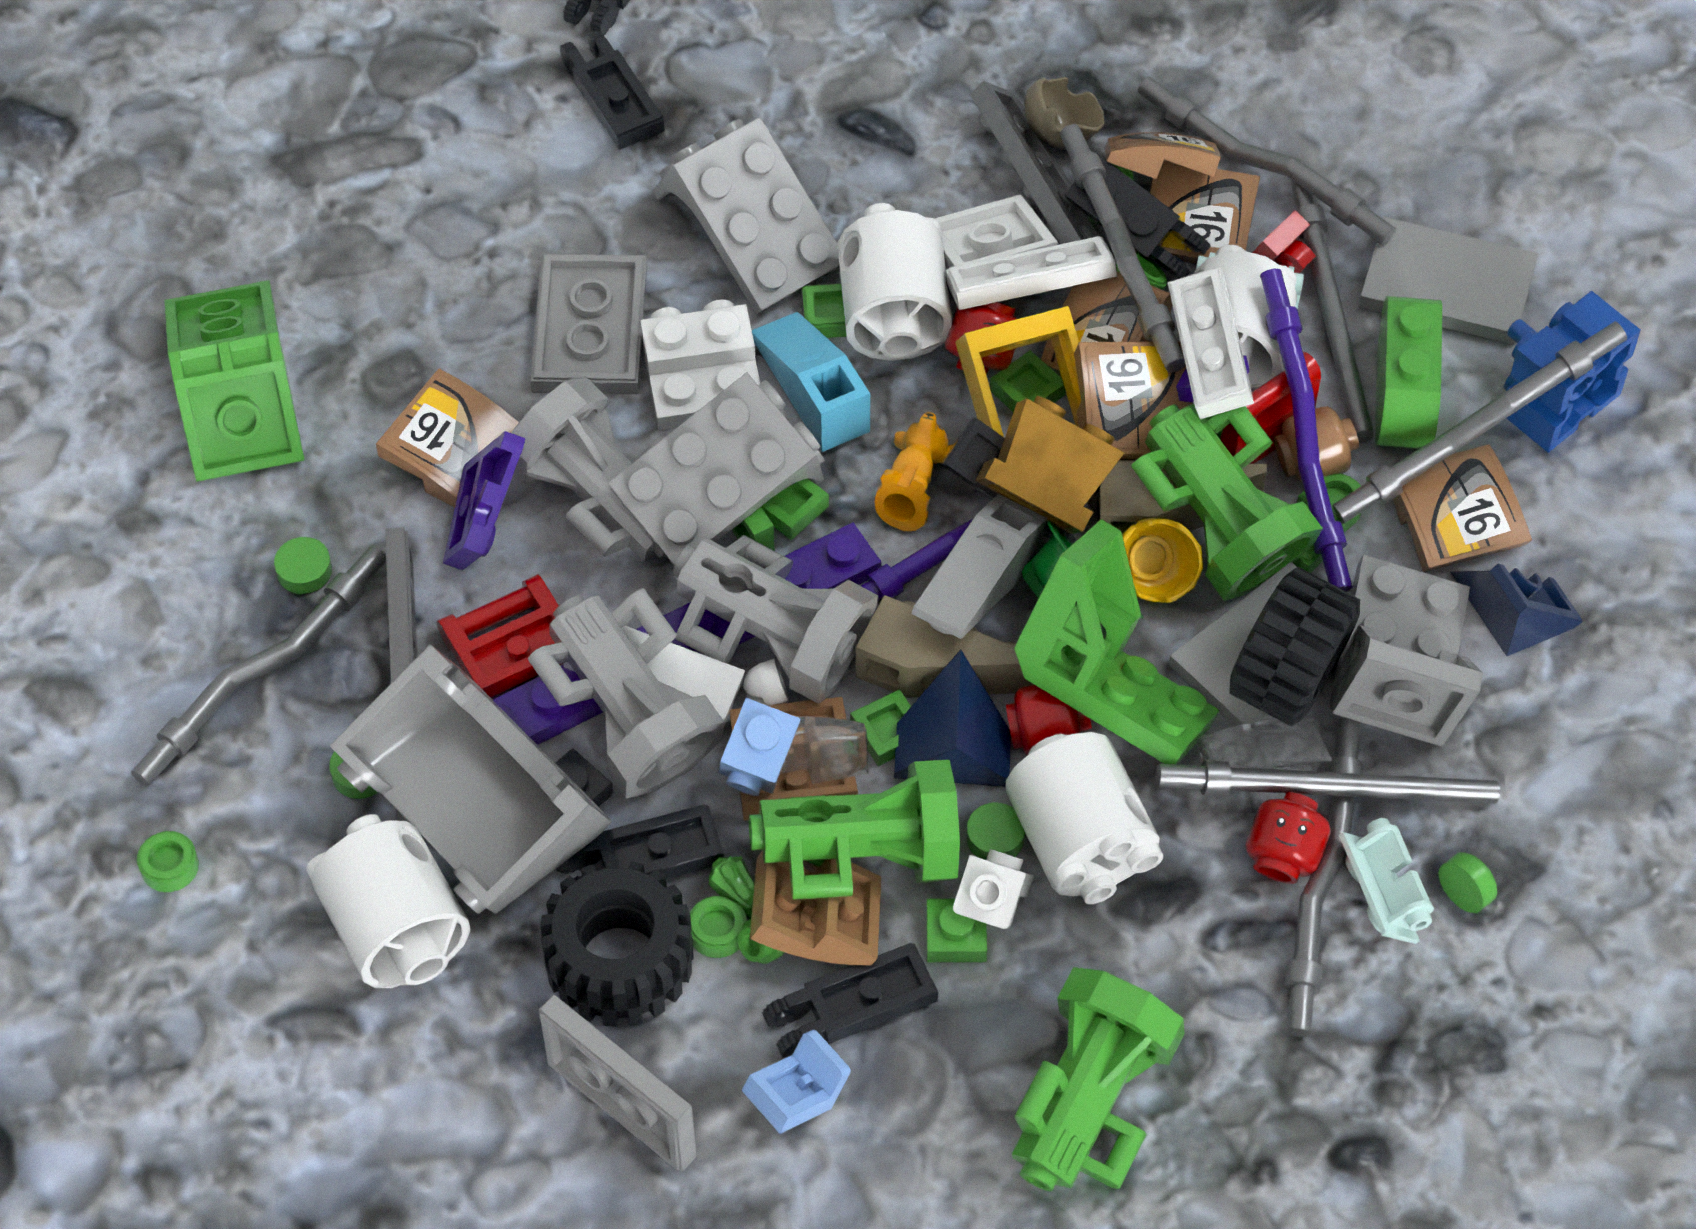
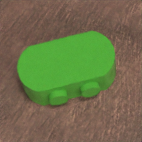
M1398 296L1385 297L1377 349L1376 445L1420 449L1436 437L1441 399V300Z

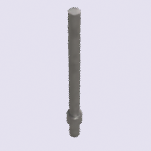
M1291 180L1296 211L1310 224L1299 237L1304 239L1305 244L1316 256L1310 262L1347 418L1349 417L1354 425L1359 443L1366 442L1373 438L1374 432L1325 233L1328 231L1325 211L1322 206L1317 204L1314 195Z
M1204 760L1201 766L1158 764L1155 772L1157 787L1200 789L1201 794L1207 796H1227L1229 791L1294 792L1308 795L1496 804L1500 795V787L1497 780L1230 767L1228 761Z

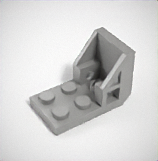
M1363 554L1356 568L1351 595L1360 599V615L1338 661L1330 700L1332 714L1443 747L1479 694L1483 672L1468 657L1458 655L1470 586Z

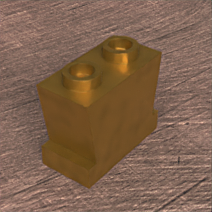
M1036 396L1034 402L1024 399L1016 403L998 459L993 458L985 461L975 481L1047 517V521L1051 520L1056 526L1070 534L1083 532L1093 514L1084 505L1114 468L1124 452L1112 446L1115 438L1106 431L1088 423H1085L1081 429L1063 419L1066 411L1054 402L1040 396Z

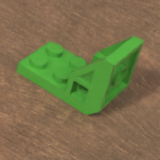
M270 280L164 300L168 356L196 482L305 461L279 336Z
M1101 519L1060 555L1014 649L1026 680L1160 762L1177 765L1210 729L1220 710L1209 704L1199 691L1188 686H1179L1158 673L1156 667L1148 660L1138 656H1130L1123 652L1141 617V611L1122 533L1119 529ZM1100 623H1101V624L1105 627V629H1106V638H1105V639L1103 638V635H1102Z

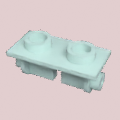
M1380 818L1367 825L1366 829L1369 834L1364 837L1345 832L1339 834L1347 853L1346 866L1362 888L1369 905L1367 907V914L1372 925L1382 936L1414 944L1418 943L1420 940L1416 931L1422 930L1432 923L1430 914L1434 908L1417 871L1409 870L1399 878L1397 877L1396 873L1413 862L1398 826L1390 825L1387 818Z

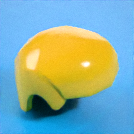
M1147 518L1132 524L1122 533L1137 597L1150 602L1171 603L1195 588L1203 570L1202 549L1193 534L1185 526L1170 519Z

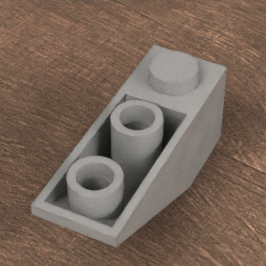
M998 494L976 514L914 605L911 614L928 622L932 628L941 633L952 634L962 639L1023 578L1022 571L1024 566L1034 558L1047 517Z

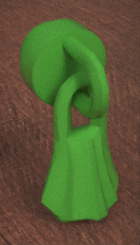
M742 856L720 857L712 865L708 884L720 896L731 898L740 905L749 918L738 935V946L741 953L749 961L767 964L780 958L785 952L767 947L750 939L754 881Z

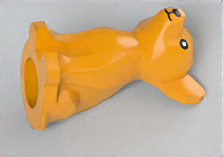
M924 413L919 421L910 425L907 432L898 431L895 433L893 443L902 451L896 457L891 469H886L880 477L882 484L877 489L874 501L876 513L884 522L902 531H916L927 523L929 513L927 508L931 497L926 493V490L931 482L933 464L942 462L953 446L948 445L949 440L944 428L937 424L934 413Z

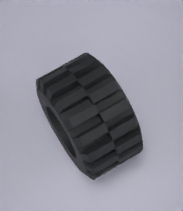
M1300 567L1290 571L1282 578L1271 594L1240 651L1230 676L1229 694L1291 727L1300 722L1308 714L1323 690L1352 635L1360 615V599Z
M618 860L605 861L606 869L596 871L593 864L581 868L582 878L576 881L569 875L560 883L562 895L552 893L546 902L547 914L541 916L540 930L542 938L540 939L548 981L553 993L559 992L560 1000L572 1009L578 1005L579 1015L586 1021L592 1022L595 1016L598 1015L602 1016L604 1026L617 1027V1019L629 1018L631 1026L642 1023L641 1014L650 1011L654 1018L665 1012V999L675 1003L683 994L682 982L689 983L692 974L691 960H694L691 919L688 905L683 904L681 891L675 884L667 887L666 875L656 869L650 875L645 874L644 864L631 861L629 869L619 868ZM614 928L633 929L650 939L640 951L621 959L602 958L586 949V946L594 937Z

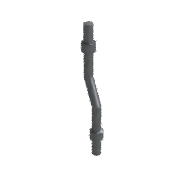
M1148 76L1141 82L1138 94L1166 113V120L1181 131L1189 129L1201 139L1216 143L1218 151L1232 161L1287 176L1331 208L1330 214L1346 226L1356 225L1382 245L1387 244L1393 237L1396 228L1367 208L1366 200L1350 188L1343 191L1297 157L1241 142L1200 112V105L1184 94L1175 95L1152 77Z
M1068 125L1060 131V137L1072 160L1070 164L1072 175L1078 187L1086 190L1106 232L1119 271L1140 313L1137 317V322L1145 339L1154 343L1166 371L1171 373L1177 372L1184 368L1186 364L1184 355L1173 334L1176 327L1167 306L1159 304L1137 258L1124 220L1106 185L1105 178L1107 173L1099 155L1090 151L1078 125Z
M1614 321L1582 343L1573 341L1556 352V359L1507 390L1442 435L1389 468L1387 465H1383L1366 476V484L1332 505L1335 514L1345 524L1380 501L1382 504H1386L1403 493V485L1455 453L1567 378L1576 380L1593 369V362L1627 340L1625 331L1618 322Z
M371 545L346 573L339 572L325 587L324 593L326 596L287 639L222 670L179 719L172 717L157 733L156 736L159 741L131 771L132 776L139 783L148 787L175 756L183 757L198 740L196 733L235 689L300 658L342 610L350 611L364 595L363 587L386 562V554L379 547Z
M1346 717L1338 720L1335 757L1329 760L1327 772L1362 774L1363 763L1358 759L1361 722ZM1331 796L1329 812L1331 834L1320 865L1310 876L1299 898L1294 960L1289 961L1287 964L1285 988L1290 992L1287 1034L1294 1037H1308L1311 1034L1314 995L1321 991L1323 967L1318 963L1322 908L1326 896L1347 856L1339 834L1342 832L1351 834L1354 797Z

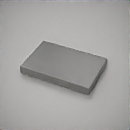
M1384 217V220L1393 225L1396 231L1387 244L1382 245L1378 241L1376 242L1360 297V308L1382 313L1386 296L1441 300L1442 328L1515 345V341L1507 336V331L1513 322L1522 319L1539 253Z
M541 255L531 370L532 392L550 393L565 380L586 376L602 393L639 394L642 357L640 320L644 319L647 255Z
M1292 562L1173 652L1169 658L1168 666L1193 689L1199 691L1209 704L1219 709V713L1247 739L1274 719V717L1229 694L1230 676L1240 651L1271 594L1282 578L1296 568Z
M553 995L539 1009L548 1065L677 1171L681 1170L683 1172L697 1157L692 1105L556 995Z

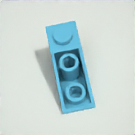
M795 312L752 330L756 347L805 426L820 444L821 452L870 432V392L846 354L800 313Z

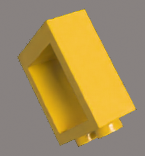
M1069 306L968 332L955 342L977 419L1004 437L981 357L1051 339L1075 425L1079 427L1077 410L1081 403V395L1074 352L1079 340Z

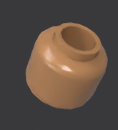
M1323 406L1316 408L1319 455L1323 476L1343 474L1351 467V451L1359 449V441L1354 425L1349 417L1340 420L1338 414L1331 407ZM1291 416L1282 422L1281 434L1274 436V445L1286 477L1294 475L1302 483L1298 469L1294 418Z

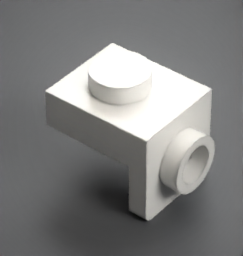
M992 849L989 850L986 860L970 855L953 905V911L968 918L1002 929H1008L1012 924L1020 897H1028L1034 875L1020 871L1023 863L1022 859Z

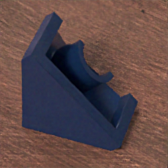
M1499 563L1490 571H1450L1457 583L1470 586L1468 600L1506 656L1572 630L1583 622L1554 578L1548 577L1542 582L1539 575L1534 573L1527 579L1519 569L1514 568L1509 573L1506 567Z
M960 649L897 722L896 736L899 735L898 747L895 750L894 778L908 779V766L915 761L950 760L955 783L1006 787V779L1010 775V729Z

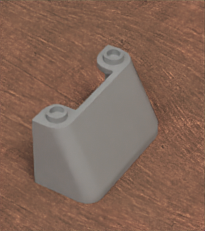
M431 644L330 745L344 760L337 769L355 788L363 792L370 785L382 794L410 824L417 827L420 834L455 869L454 874L461 882L454 888V891L478 914L485 908L497 914L594 841L612 823L611 819L461 668Z

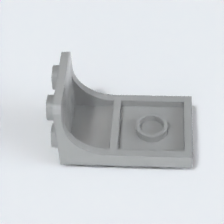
M761 117L746 125L742 123L741 119H737L718 130L713 135L715 139L702 149H700L697 143H694L670 158L672 163L658 173L662 179L652 190L657 200L673 193L691 209L756 315L800 291L803 286H808L839 268L837 242Z
M748 372L743 374L608 482L610 489L674 566L680 554L688 545L696 549L701 540L705 538L716 543L785 488L804 479H809L816 485L824 480L820 464L825 460L818 451L821 446L816 438L801 421L792 426L789 422V416L783 409L786 405L776 390L766 380L758 385Z

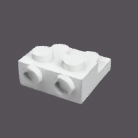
M1021 194L934 218L940 223L946 270L955 266L1058 245V241Z
M715 300L708 303L703 311L683 314L676 308L665 307L656 310L649 319L640 320L642 345L658 431L674 429L680 426L746 372L758 385L760 384L755 360V345L746 304L734 306L728 300Z

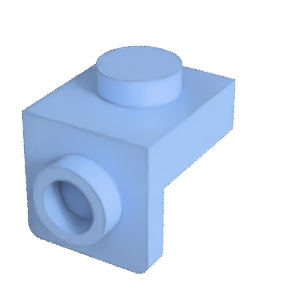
M746 698L720 761L719 773L728 777L726 784L740 792L753 796H759L761 790L773 793L801 719Z
M811 1030L802 1035L793 1055L750 1074L741 1091L781 1134L832 1109L850 1075V1068L816 1030Z

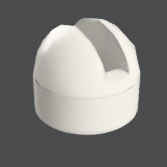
M775 658L757 664L744 677L743 687L749 699L764 705L789 702L786 685Z

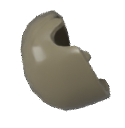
M1041 77L1027 90L1024 99L1027 122L1033 133L1049 147L1067 150L1060 137V131L1064 127L1071 124L1078 125L1087 141L1105 126L1104 112L1098 100L1091 92L1071 93L1067 88L1069 81L1067 77L1051 80Z

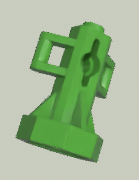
M1173 404L1152 418L1149 422L1152 429L1148 432L1145 440L1151 453L1138 458L1131 467L1164 512L1190 504L1203 521L1208 566L1205 576L1224 601L1250 593L1287 564L1293 563L1314 545L1323 528L1305 503L1289 504L1256 489L1242 470L1272 444L1271 439L1246 406L1214 415L1206 421L1205 418H1199L1194 404L1188 405L1181 410L1176 404ZM1229 423H1231L1246 443V446L1234 456L1230 454L1216 435ZM1161 469H1165L1178 488L1173 487Z
M950 760L915 761L908 766L907 780L882 793L760 800L759 814L749 815L751 850H762L764 864L789 862L792 900L852 896L851 858L883 857L913 869L916 883L955 880L958 878L960 832L957 791ZM836 859L837 873L804 875L803 861Z
M1073 967L1057 997L1059 1013L1069 1020L1068 1045L1057 1066L1050 1062L1042 1061L1014 1117L1022 1131V1135L1011 1155L1013 1159L1023 1165L1019 1175L1030 1184L1045 1191L1052 1192L1055 1185L1072 1188L1079 1172L1114 1189H1120L1147 1134L1137 1126L1110 1112L1123 1086L1156 1063L1170 1064L1185 1034L1184 1018L1150 992L1101 970ZM1101 1129L1118 1136L1104 1164L1088 1156Z

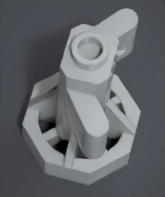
M586 376L565 380L532 406L512 431V434L525 438L524 447L514 474L523 483L540 479L570 488L582 501L569 510L566 514V519L604 557L629 547L643 562L650 560L656 554L661 559H665L666 555L608 485L609 481L632 464L616 448L607 411L608 398ZM660 436L656 438L640 455V457L653 446H655L658 442H660L663 439V437ZM597 516H598L613 532H611V531L597 518Z
M745 535L726 548L708 538L701 540L696 549L688 545L680 554L673 569V575L677 577V594L691 601L675 639L708 657L728 664L744 631H747L769 644L790 679V689L818 704L834 694L856 660V646L876 611L878 595L850 580L845 581L834 589H802L785 580L792 568V560ZM705 610L730 622L723 639L698 626Z
M642 588L633 592L612 613H610L598 595L591 596L586 600L580 595L574 596L557 607L553 613L555 619L550 623L549 635L555 644L543 646L535 650L528 657V661L560 706L594 698L605 714L607 772L625 798L657 791L693 769L723 740L725 722L706 695L693 697L658 681L647 666L677 635L645 589ZM634 616L637 617L650 636L637 649L622 630ZM569 662L580 680L571 682L559 664Z

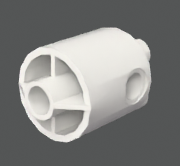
M887 203L869 206L864 211V217L857 219L844 229L837 242L847 340L856 351L870 358L888 361L913 359L930 353L943 344L952 327L940 223L934 218L924 217L918 213L895 210L892 205Z
M1225 245L1217 250L1215 256L1206 259L1196 269L1194 274L1221 267L1227 285L1242 354L1247 356L1250 370L1248 379L1251 392H1253L1281 373L1283 367L1277 340L1270 338L1265 319L1269 309L1260 274L1269 269H1281L1290 305L1294 307L1297 301L1295 289L1296 275L1292 269L1279 265L1266 256L1247 252L1236 245Z
M1086 732L1047 737L1031 748L1028 756L1013 768L1006 779L1005 791L1051 887L1058 894L1072 897L1082 895L1086 904H1097L1110 898L1116 892V884L1135 873H1143L1155 868L1163 860L1164 855L1159 847L1160 838L1113 744L1105 735Z
M376 814L360 817L349 825L346 837L329 848L327 852L314 857L307 864L306 871L312 881L313 888L362 980L366 984L374 988H394L425 983L438 976L447 967L449 960L465 945L471 931L469 920L417 827L409 822L396 820L381 822Z

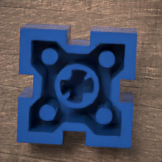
M1590 291L1575 304L1567 302L1561 306L1550 320L1549 327L1546 326L1539 332L1535 331L1522 319L1513 322L1507 331V336L1517 344L1512 352L1514 362L1511 374L1503 386L1506 391L1556 359V352L1573 341L1582 343L1614 321L1621 325L1627 335L1626 341L1593 362V369L1576 380L1567 378L1506 418L1547 453L1578 430L1580 421L1587 415L1594 417L1621 395L1629 370L1623 364L1633 356L1641 329L1593 291Z

